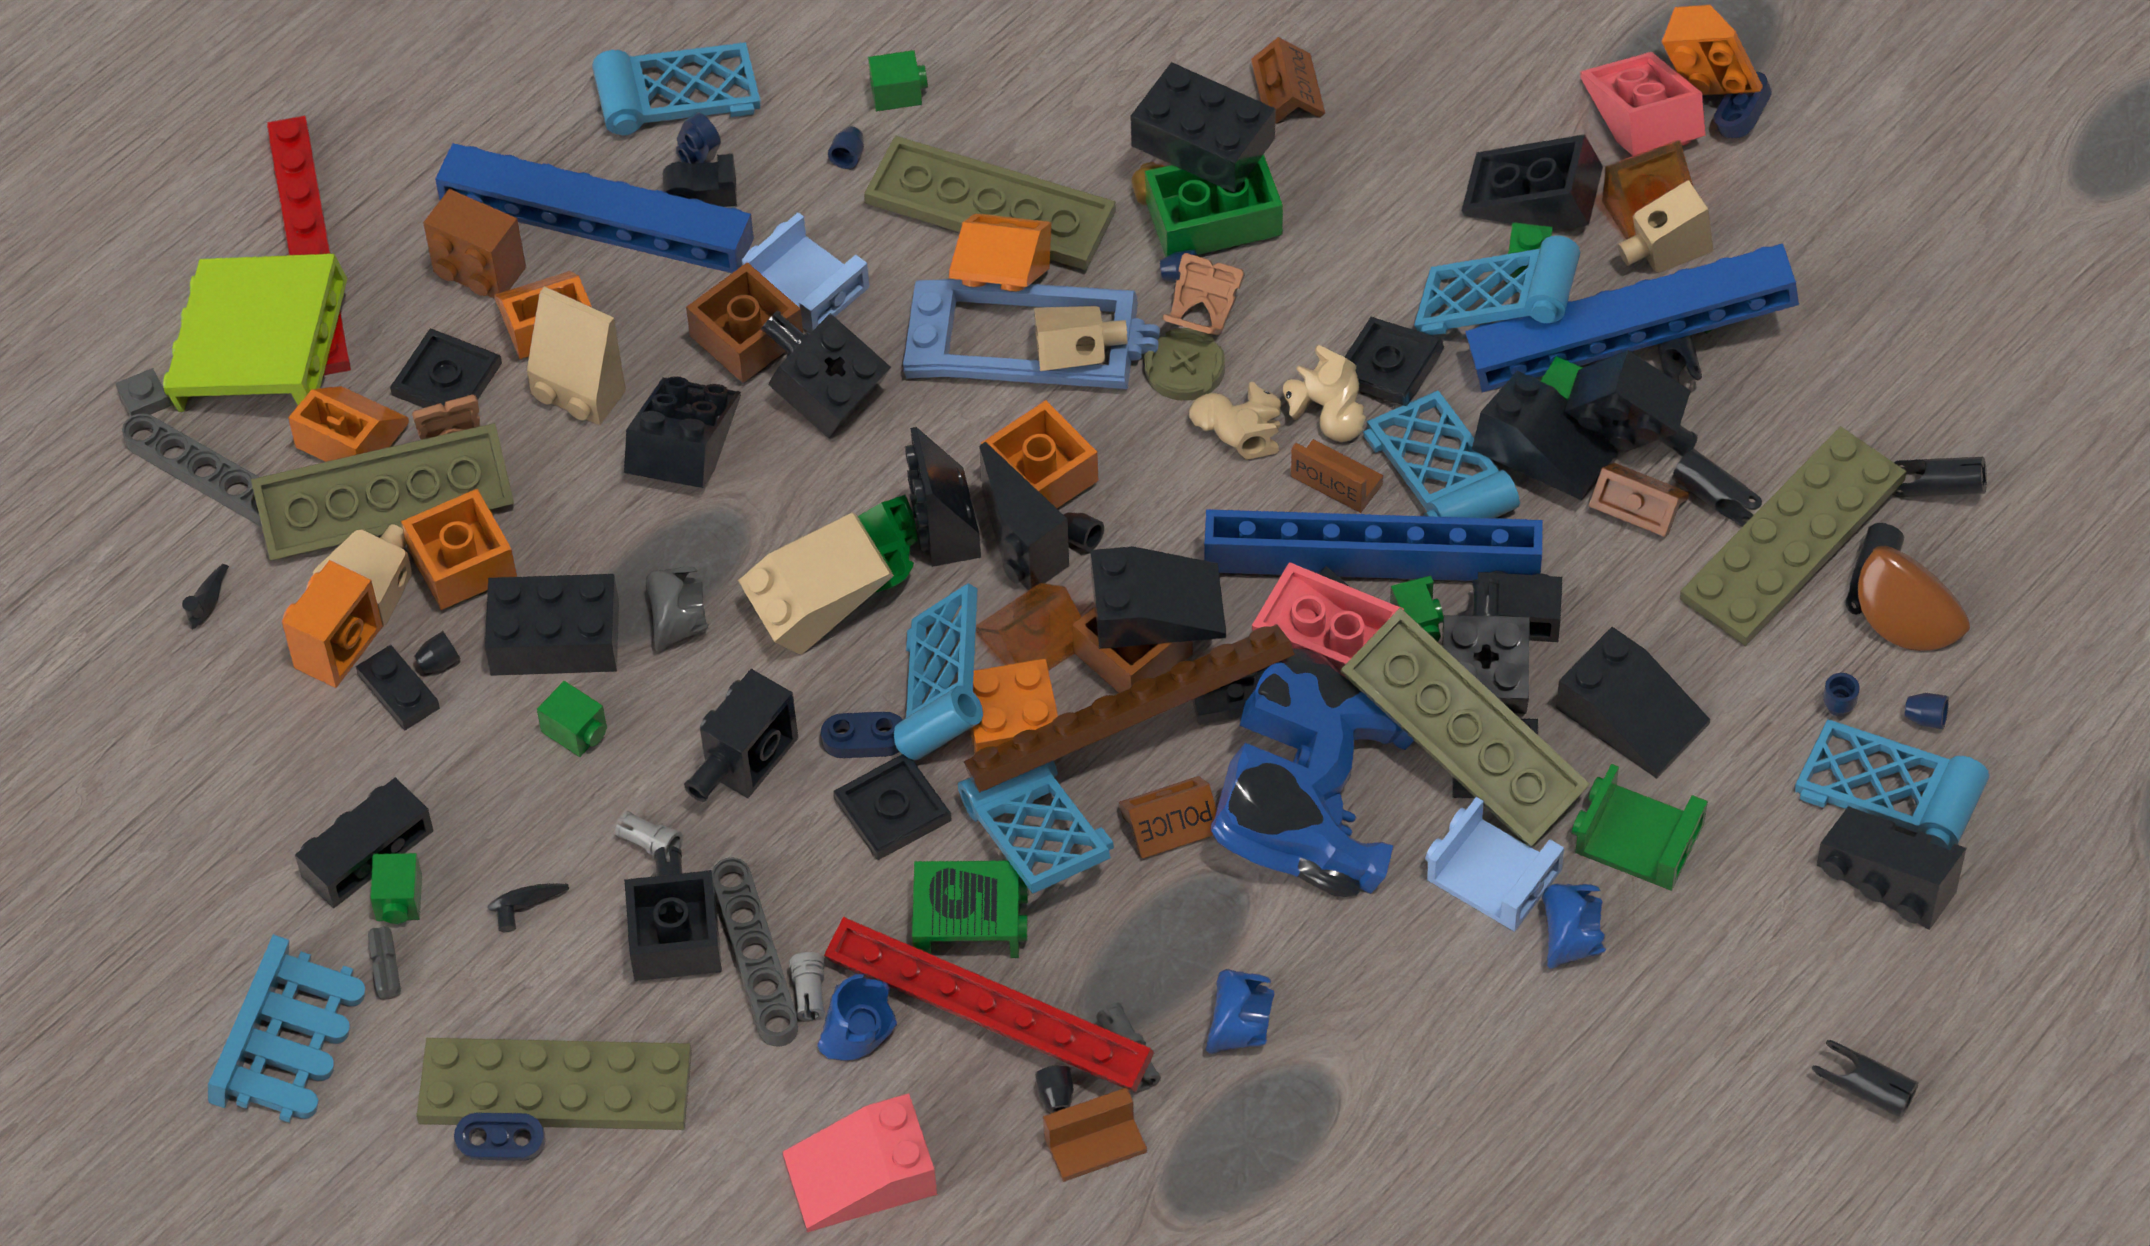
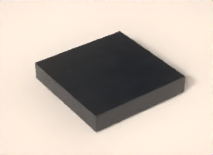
M1371 316L1348 350L1345 358L1357 366L1355 371L1358 377L1359 391L1407 406L1444 350V344L1441 338Z
M430 328L390 386L391 394L422 408L439 403L445 406L446 401L471 394L475 395L478 400L501 366V355Z
M904 754L833 791L835 801L877 860L952 821L951 812L915 762Z

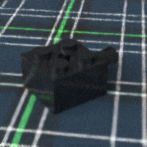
M777 310L772 315L773 318L770 317L762 326L761 331L765 332L788 354L786 355L787 358L777 368L768 385L826 437L830 438L880 386L891 366L831 313L810 334L808 332L803 334Z
M1627 350L1578 370L1565 412L1577 419L1582 427L1593 430L1608 439L1613 447L1628 452L1659 440L1683 457L1684 454L1694 449L1698 439L1697 434L1680 425L1691 390L1631 351Z
M1484 578L1475 579L1472 582L1473 615H1444L1442 647L1513 713L1526 714L1529 701V617L1499 616L1500 582L1497 579L1489 578L1488 595H1485ZM1480 660H1488L1490 668H1482Z
M750 669L742 680H736L728 689L725 700L716 710L709 711L701 722L700 733L705 761L691 778L684 783L687 793L700 802H706L709 795L721 782L744 797L749 798L799 738L793 692L753 669Z
M669 846L670 862H667L665 857V847H661L654 852L656 876L624 879L629 953L634 981L722 972L717 904L712 870L682 873V851L674 846Z

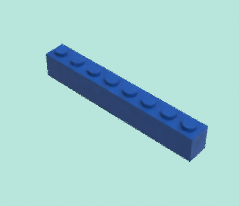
M452 143L435 178L439 200L451 189L516 217L519 223L728 273H733L742 266V259L749 251L754 240L751 214L737 208L720 207L705 203L699 199L682 198L667 194L661 190L644 189L623 181L615 182L594 177L585 172L577 173L556 168L551 164H539L522 160L513 155H501L484 151L475 146L467 147Z
M1782 243L1771 247H1761L1753 252L1732 258H1721L1714 263L1692 269H1681L1674 274L1656 279L1641 280L1634 285L1616 290L1601 291L1594 296L1580 300L1568 301L1564 317L1554 323H1540L1531 316L1496 323L1482 324L1475 329L1465 332L1481 391L1486 392L1503 387L1516 371L1535 378L1544 376L1556 356L1580 366L1615 356L1627 350L1642 349L1798 306L1799 300L1796 281Z
M1206 509L1204 561L1218 563L1219 573L1282 575L1290 562L1317 574L1327 566L1338 577L1419 579L1431 576L1433 580L1473 581L1478 578V572L1503 571L1508 574L1533 575L1541 573L1543 520Z

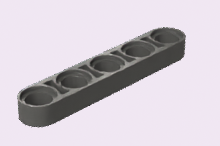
M146 413L136 414L125 421L122 433L126 446L132 453L255 524L262 526L251 479L259 476L152 415ZM140 428H148L153 431L151 436L145 440H135L131 437ZM180 446L184 448L182 455L177 458H166L163 456L164 451L169 447ZM211 464L216 467L214 473L209 476L200 477L195 474L196 469L201 465ZM236 482L248 485L247 490L239 495H231L226 492L228 487Z
M734 857L725 858L719 861L712 870L715 894L759 1035L768 1045L775 1047L785 1046L791 1043L798 1033L797 1015L750 868L741 859ZM728 872H737L744 877L743 881L736 887H726L720 883L721 877ZM746 907L755 912L754 918L746 923H738L731 918L732 913L739 908ZM758 943L765 946L767 951L758 959H749L743 955L745 947ZM769 979L778 984V989L771 995H759L754 990L755 985L762 980ZM774 1016H783L790 1021L789 1027L782 1032L770 1031L766 1028V1023Z

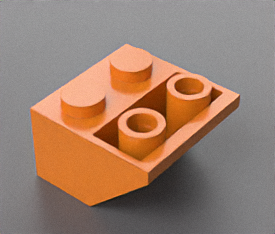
M1711 5L1674 8L1663 36L1662 44L1678 74L1702 92V95L1761 92L1763 86L1736 31Z
M974 213L962 223L949 270V278L962 280L963 285L970 287L985 286L986 283L1001 284V289L1006 291L1024 290L1025 287H1028L1050 268L1051 222Z
M568 271L494 295L519 359L529 357L539 294L544 286L592 307L579 275Z
M343 386L312 389L288 417L295 447L325 462L388 448L409 424L408 417Z

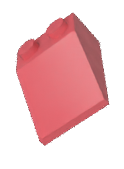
M1653 52L1580 71L1581 80L1616 142L1632 156H1648L1657 149L1671 145L1684 146L1693 139L1705 136L1702 92Z
M1289 562L1253 622L1252 630L1254 631L1265 626L1272 627L1278 624L1290 640L1292 648L1308 649L1321 654L1341 670L1401 607Z
M909 1093L864 1106L782 1152L807 1232L937 1195L935 1169Z

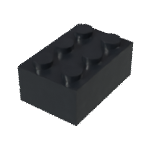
M1173 62L1168 65L1130 116L1132 147L1233 193H1236L1275 140L1274 107Z
M614 574L488 578L485 651L491 676L617 672L619 598Z

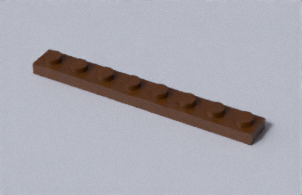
M1278 624L1272 627L1258 628L1251 632L1249 637L1233 644L1219 645L1212 649L1210 654L1194 661L1180 662L1174 665L1171 671L1155 678L1141 679L1135 682L1130 689L1116 695L1102 696L1096 699L1091 706L1075 713H1063L1057 716L1052 723L1036 730L1022 731L1011 741L997 747L983 748L976 752L972 758L963 762L971 780L980 793L1295 655L1291 642Z

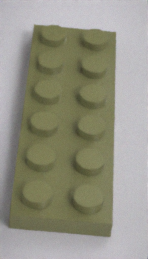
M896 135L864 193L865 204L958 232L961 230L962 223L974 213L1051 222L1050 260L1087 270L1116 212V201Z
M495 423L251 479L270 560L342 544L356 530H364L375 536L382 535L389 525H397L402 528L401 521L475 489H478L489 509L514 504Z
M1840 426L1680 591V600L1746 646L1905 481L1906 471Z
M1401 608L1389 618L1341 669V673L1475 798L1478 797L1483 800V805L1530 847L1540 839L1590 785L1585 778Z
M426 1038L417 1108L418 1123L457 1125L464 1116L471 1113H525L535 1117L543 1127L685 1130L692 1056L691 1044Z

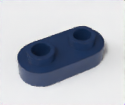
M1756 71L1763 86L1761 92L1725 94L1714 115V121L1722 136L1726 138H1741L1754 128L1772 94L1770 84L1763 73Z
M698 112L684 121L677 136L678 146L676 147V152L682 162L690 164L709 163L714 159L721 140L715 126L704 114Z
M892 712L835 714L829 717L821 727L823 748L829 755L836 758L887 757L899 753V750L894 741V729L903 719ZM880 728H890V729H891V730H889V731H887V732H880V731H879ZM838 730H849L844 734L836 733Z
M471 1113L464 1116L458 1122L454 1131V1140L458 1149L466 1157L473 1160L526 1161L536 1157L542 1151L546 1135L540 1122L529 1114ZM477 1131H484L487 1135L485 1142L481 1145H474L471 1141L473 1134ZM524 1131L531 1133V1140L527 1145L520 1146L516 1144V1137L519 1133Z

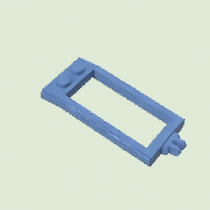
M959 279L915 281L903 362L904 374L906 378L956 377L1127 389L1131 361L1139 360L1141 355L1148 351H1154V353L1158 351L1159 342L1157 339L1160 336V328L1154 324H1145L1143 320L1136 318L1138 307L1137 295L1135 291L1030 284L1022 291H1006L1001 289V284L986 283L985 286L970 287L963 285L962 280ZM957 301L1033 307L1097 306L1100 307V311L1115 312L1114 321L1126 320L1128 344L1111 346L1109 365L1091 364L1040 371L1039 360L949 354Z

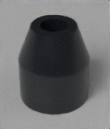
M1065 513L1064 516L1068 522L1069 543L1088 552L1094 550L1104 534L1103 522L1085 513Z
M444 631L425 641L414 655L425 674L442 671L461 659Z
M1054 1065L1038 1070L1035 1073L1038 1093L1050 1113H1054L1071 1107L1074 1087L1070 1067Z

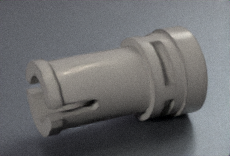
M630 811L623 813L619 821L632 826L633 830L618 824L616 825L615 834L617 837L624 838L645 848L647 853L654 856V852L657 849L665 847L667 862H670L669 846L680 849L682 845L683 835L681 832L662 824L657 826L634 815Z
M815 952L795 954L789 959V968L792 983L796 986L797 1018L802 1021H812L811 1011H815V1019L820 1020L825 1016L821 984L824 981V957Z

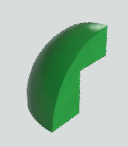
M906 495L881 502L858 516L894 575L876 592L887 590L901 583L909 575L914 565V562L909 560L910 546L917 541V530Z

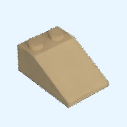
M544 286L539 294L527 366L531 394L544 404L556 405L567 410L573 417L579 420H588L600 426L626 392L614 317Z
M852 512L769 553L738 581L774 642L802 655L894 575L860 519Z

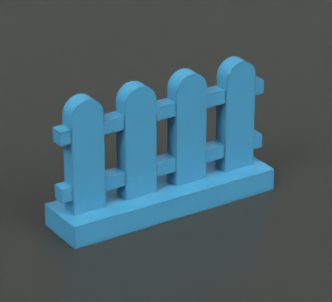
M272 935L209 1080L208 1103L225 1108L230 1095L238 1097L236 1100V1105L247 1108L249 1103L253 1102L280 1111L279 1120L290 1123L293 1116L307 1119L317 1112V1095L313 1091L306 1089L305 1086L309 1078L316 1081H324L333 1074V1058L330 1054L321 1051L325 1041L338 1044L348 1038L349 1021L343 1015L337 1014L340 1004L352 1007L362 1003L365 997V985L360 979L352 976V968L343 966L341 972L311 963V954L302 951L298 958L290 956V940ZM279 983L286 985L282 995L275 993ZM301 990L328 999L325 1009L295 1000L297 991ZM263 1020L270 1022L266 1032L259 1030ZM285 1027L312 1036L309 1046L279 1037L281 1028ZM246 1058L254 1060L250 1070L243 1068ZM268 1064L297 1074L293 1084L262 1074L265 1065Z

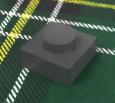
M153 368L115 383L118 394L130 417L145 413L151 415L171 406L169 398L165 394L164 388Z

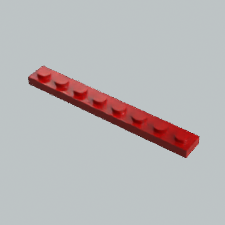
M306 115L267 122L289 255L331 254ZM341 310L339 311L323 376L351 371Z
M845 917L842 918L824 954L828 961L858 974H864L865 977L886 982L889 987L1120 1087H1127L1129 1091L1134 1093L1154 1055L1153 1050L1147 1046Z

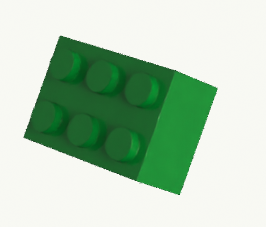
M1264 155L1236 193L1174 165L1145 171L1146 204L1165 257L1174 252L1196 249L1198 255L1283 235V204Z

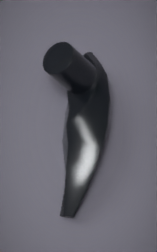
M221 564L201 584L194 596H188L183 600L182 607L187 614L192 630L200 625L213 610L218 600L221 581L229 567L228 565Z
M548 883L518 888L502 894L487 907L490 911L497 912L499 931L511 932L516 929L514 910L531 907L538 901L558 895L568 890L569 885L567 883Z

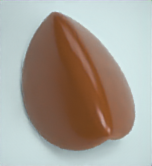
M1877 546L1873 549L1860 572L1858 597L1865 618L1880 636L1902 648L1930 651L1956 642L1969 631L1970 623L1963 607L1952 592L1932 572L1909 555L1895 548Z

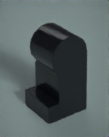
M733 154L717 155L718 162L699 164L674 162L667 165L662 173L663 191L682 198L699 199L705 203L720 207L737 206V183Z

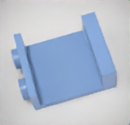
M799 212L787 222L779 224L772 235L759 246L752 247L742 259V265L748 262L801 308L802 325L809 333L830 313L836 317L870 288L867 262L857 255H854L845 264L840 262L806 236L804 216Z
M1476 797L1467 809L1460 808L1450 823V831L1444 839L1437 838L1430 846L1425 860L1428 862L1427 881L1515 932L1542 897L1544 890L1552 884L1562 871L1564 847L1549 839L1540 852L1536 851L1483 820L1484 801Z

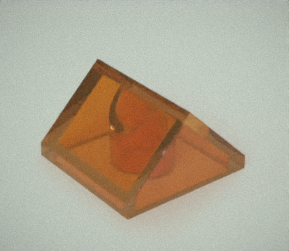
M1676 140L1605 166L1602 202L1626 240L1636 235L1633 216L1637 211L1688 180L1693 186L1681 141Z
M1040 583L977 624L976 634L1005 665L1046 659L1049 671L1074 654L1072 625L1081 618V615L1065 586Z

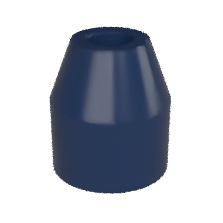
M849 126L834 137L828 150V157L834 165L843 169H850L856 166L864 150L863 133L861 130Z
M1196 249L1174 252L1161 259L1160 270L1162 279L1176 283L1180 279L1181 272L1179 271L1182 255L1188 253L1198 256Z
M1836 673L1827 679L1823 701L1832 715L1842 717L1854 709L1860 690L1858 681L1847 673Z
M1933 693L1908 696L1905 706V717L1923 727L1944 729L1948 715L1949 697Z

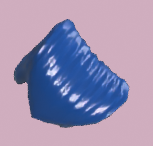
M1553 884L1544 890L1542 900L1548 918L1549 949L1547 967L1549 969L1580 958L1600 955L1606 951V948L1601 943L1605 938L1604 933L1600 930L1602 899L1587 895L1594 891H1601L1598 886L1589 884Z
M1230 969L1219 972L1216 983V1005L1206 1046L1208 1053H1217L1229 1049L1259 1047L1266 1044L1274 990L1260 984L1262 982L1271 983L1269 977L1241 971L1236 972Z
M856 974L836 985L823 1025V1032L817 1043L818 1051L828 1059L846 1061L860 1059L878 1047L897 1025L895 1014L888 1003L890 988L887 983L866 979L864 974Z

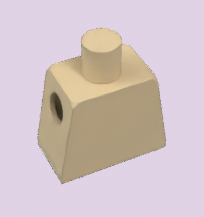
M1688 180L1637 211L1633 216L1636 235L1617 244L1618 251L1627 266L1646 258L1653 270L1659 273L1714 251L1708 208Z
M1100 307L1034 308L1040 371L1099 364L1105 361L1104 346L1128 344L1126 320L1102 322Z
M389 525L380 538L364 530H356L322 561L312 573L320 572L326 563L331 560L371 579L382 625L385 627L412 574L408 553L403 549L406 546L403 529L397 525Z

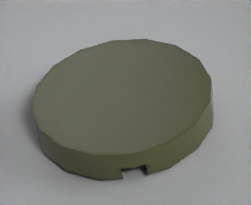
M1175 328L1167 331L1166 336L1158 340V351L1155 353L1154 351H1148L1144 355L1145 376L1151 387L1162 396L1178 401L1196 400L1204 394L1211 393L1220 385L1225 374L1224 351L1221 346L1219 347L1214 342V338L1211 335L1190 328Z

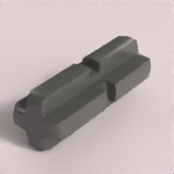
M387 926L372 928L368 932L377 994L382 999L396 997L400 994L401 987L391 929Z

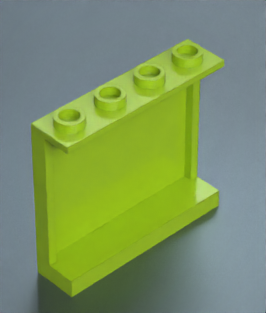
M315 254L199 259L196 273L190 280L188 303L181 313V328L178 339L173 342V357L169 372L165 373L163 379L165 394L170 397L178 412L185 411L188 396L291 393L297 405H299L312 389L320 388L348 280L336 255Z

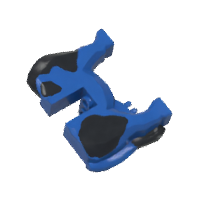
M1293 648L1295 655L1255 672L1253 693L1245 702L1239 725L1298 749L1293 762L1245 743L1229 763L1216 816L1211 824V832L1216 841L1231 852L1255 864L1297 876L1333 896H1357L1360 889L1371 894L1387 875L1393 845L1384 842H1358L1350 837L1352 835L1351 828L1342 825V820L1350 823L1356 820L1355 814L1343 809V801L1340 792L1351 778L1354 740L1369 739L1384 744L1393 742L1397 747L1404 750L1414 740L1323 655L1308 649Z

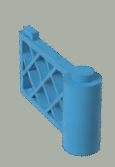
M746 42L630 57L621 50H608L597 55L592 63L605 124L611 133L630 135L638 130L643 123L689 118L698 112L704 115L730 112L731 117L751 115L754 114V109H760L761 101ZM740 57L741 64L734 72L719 64L725 58ZM692 62L703 67L696 76L680 68L685 63ZM657 67L664 71V73L655 81L644 75L642 69ZM711 71L726 79L718 89L703 81ZM673 76L687 83V86L680 93L664 86ZM736 84L747 90L749 96L734 98L726 92ZM695 89L711 96L706 102L699 103L688 99V96ZM657 93L672 101L667 107L651 108L649 103Z
M1551 236L1542 242L1540 249L1431 267L1414 326L1417 331L1433 336L1446 334V330L1451 328L1531 316L1540 323L1560 321L1564 317L1581 253L1580 248L1573 240L1567 237ZM1528 265V268L1515 279L1510 276L1519 267ZM1493 271L1491 275L1478 285L1473 282L1481 274ZM1457 277L1456 280L1442 291L1439 290L1441 280ZM1504 280L1508 283L1493 296L1488 294L1501 281ZM1466 286L1471 289L1457 302L1451 300L1452 297ZM1515 293H1520L1518 303L1501 305ZM1480 298L1486 301L1475 310L1465 311ZM1446 304L1449 307L1439 316L1431 317V314L1442 305Z
M1439 390L1412 401L1407 406L1403 405L1367 421V430L1363 431L1364 438L1375 453L1381 450L1385 453L1427 512L1424 513V516L1496 518L1519 507L1518 491L1511 477L1506 471H1499L1490 458L1472 450L1474 437ZM1434 407L1442 415L1439 423L1418 419L1420 413ZM1392 425L1407 428L1403 438L1388 436L1384 433L1383 429ZM1414 429L1435 433L1432 443L1428 444L1410 440ZM1442 435L1459 438L1462 442L1460 449L1438 446ZM1411 451L1426 454L1423 466L1406 462L1403 459L1405 452ZM1434 456L1455 460L1452 471L1430 467ZM1462 462L1479 465L1483 470L1473 476L1459 473ZM1426 478L1447 482L1445 488L1429 494L1423 485Z
M969 583L914 617L911 628L907 630L906 651L910 652L906 718L895 726L894 741L899 752L912 760H920L976 726L983 717L982 705L973 692L978 588ZM962 605V608L960 609L955 620L953 621V623H951V620L953 619L958 608ZM934 623L926 637V628ZM949 626L950 628H949L948 632L946 633L944 639L942 640L941 644L939 645V647H938V649H937V648H936L937 644L939 643L941 637L943 636L944 632L946 631L947 627ZM960 637V642L950 657L949 655ZM934 652V653H935L934 656L932 657L930 663L928 664L927 668H926L925 671H924V667H925L926 663L928 662L930 656H931L932 653ZM947 660L948 663L946 664L944 670L942 671L937 682L935 683L934 680L936 679L945 661ZM958 672V682L950 686ZM932 686L933 689L931 690L930 694L928 695L926 701L922 704L923 699L925 698L927 692L929 691L930 687Z
M1827 719L1795 784V792L1800 793V800L1825 808L1827 803L1845 809L1849 806L1892 821L1898 827L1916 833L1920 831L1929 834L1932 839L1930 843L1950 850L1954 844L1958 845L1990 775L1987 768L1973 758L1955 756L1947 759ZM1835 736L1850 741L1853 749L1833 756L1828 748V743L1831 737ZM1879 751L1890 754L1894 762L1876 769L1872 768L1867 758V755ZM1859 759L1865 772L1845 779L1838 765ZM1918 765L1935 769L1930 778L1915 783L1907 769ZM1831 768L1837 782L1827 786L1810 782L1813 774ZM1899 772L1906 786L1885 792L1879 779ZM1871 782L1878 796L1863 800L1854 797L1850 789ZM1912 795L1917 805L1913 816L1896 811L1891 802Z
M1054 761L980 793L970 777L958 782L959 794L968 814L974 821H979L1032 894L1110 859L1109 850L1114 848L1113 841L1102 827L1096 830L1092 828L1054 778L1058 775ZM1051 793L1054 797L1050 806L1032 804L1035 799ZM1004 813L1016 814L1012 824L995 822L993 818ZM1026 816L1044 818L1040 827L1022 825ZM1055 819L1073 822L1069 831L1051 829ZM1016 837L1034 839L1030 848L1012 846ZM1045 840L1063 843L1059 852L1041 850ZM1074 844L1091 846L1093 848L1081 855L1070 854ZM1035 862L1053 864L1051 869L1034 876L1031 872Z

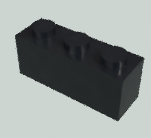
M396 777L393 778L386 785L375 788L367 799L352 811L341 814L334 824L321 835L307 840L302 845L300 851L295 854L301 877L334 909L372 879L373 854L406 853L434 831L429 809Z

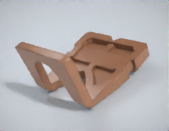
M1185 253L1182 255L1179 266L1181 274L1180 279L1176 281L1171 314H1163L1162 320L1207 334L1220 335L1237 298L1235 297L1237 288L1240 289L1245 273L1242 269L1222 263L1213 265L1211 260ZM1203 302L1210 314L1212 325H1200L1183 320V314L1193 305Z
M472 394L446 401L445 406L439 403L414 410L412 413L421 440L480 426L478 400Z

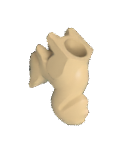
M1317 345L1315 353L1320 359L1317 367L1314 370H1310L1298 365L1296 370L1305 379L1304 382L1290 379L1283 385L1284 397L1290 406L1289 415L1296 421L1312 401L1323 406L1319 422L1324 435L1334 441H1350L1361 433L1366 419L1363 415V405L1355 402L1359 392V382L1355 371L1357 366L1347 358Z
M1249 382L1248 402L1241 405L1233 406L1228 397L1218 393L1204 394L1193 401L1189 409V418L1192 419L1193 424L1201 427L1204 431L1215 430L1220 440L1236 448L1239 454L1246 460L1272 455L1279 451L1278 444L1270 439V437L1278 433V428H1280V422L1271 419L1280 416L1281 401L1277 396L1258 387L1254 382Z

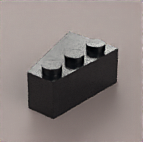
M1848 806L1820 843L1817 866L1822 868L1831 878L1843 880L1859 889L1869 900L1881 902L1897 911L1906 921L1913 924L1918 923L1930 930L1957 892L1967 848L1954 844L1950 850L1930 843L1932 839L1929 834L1918 831L1915 837L1895 831L1896 825L1892 821Z

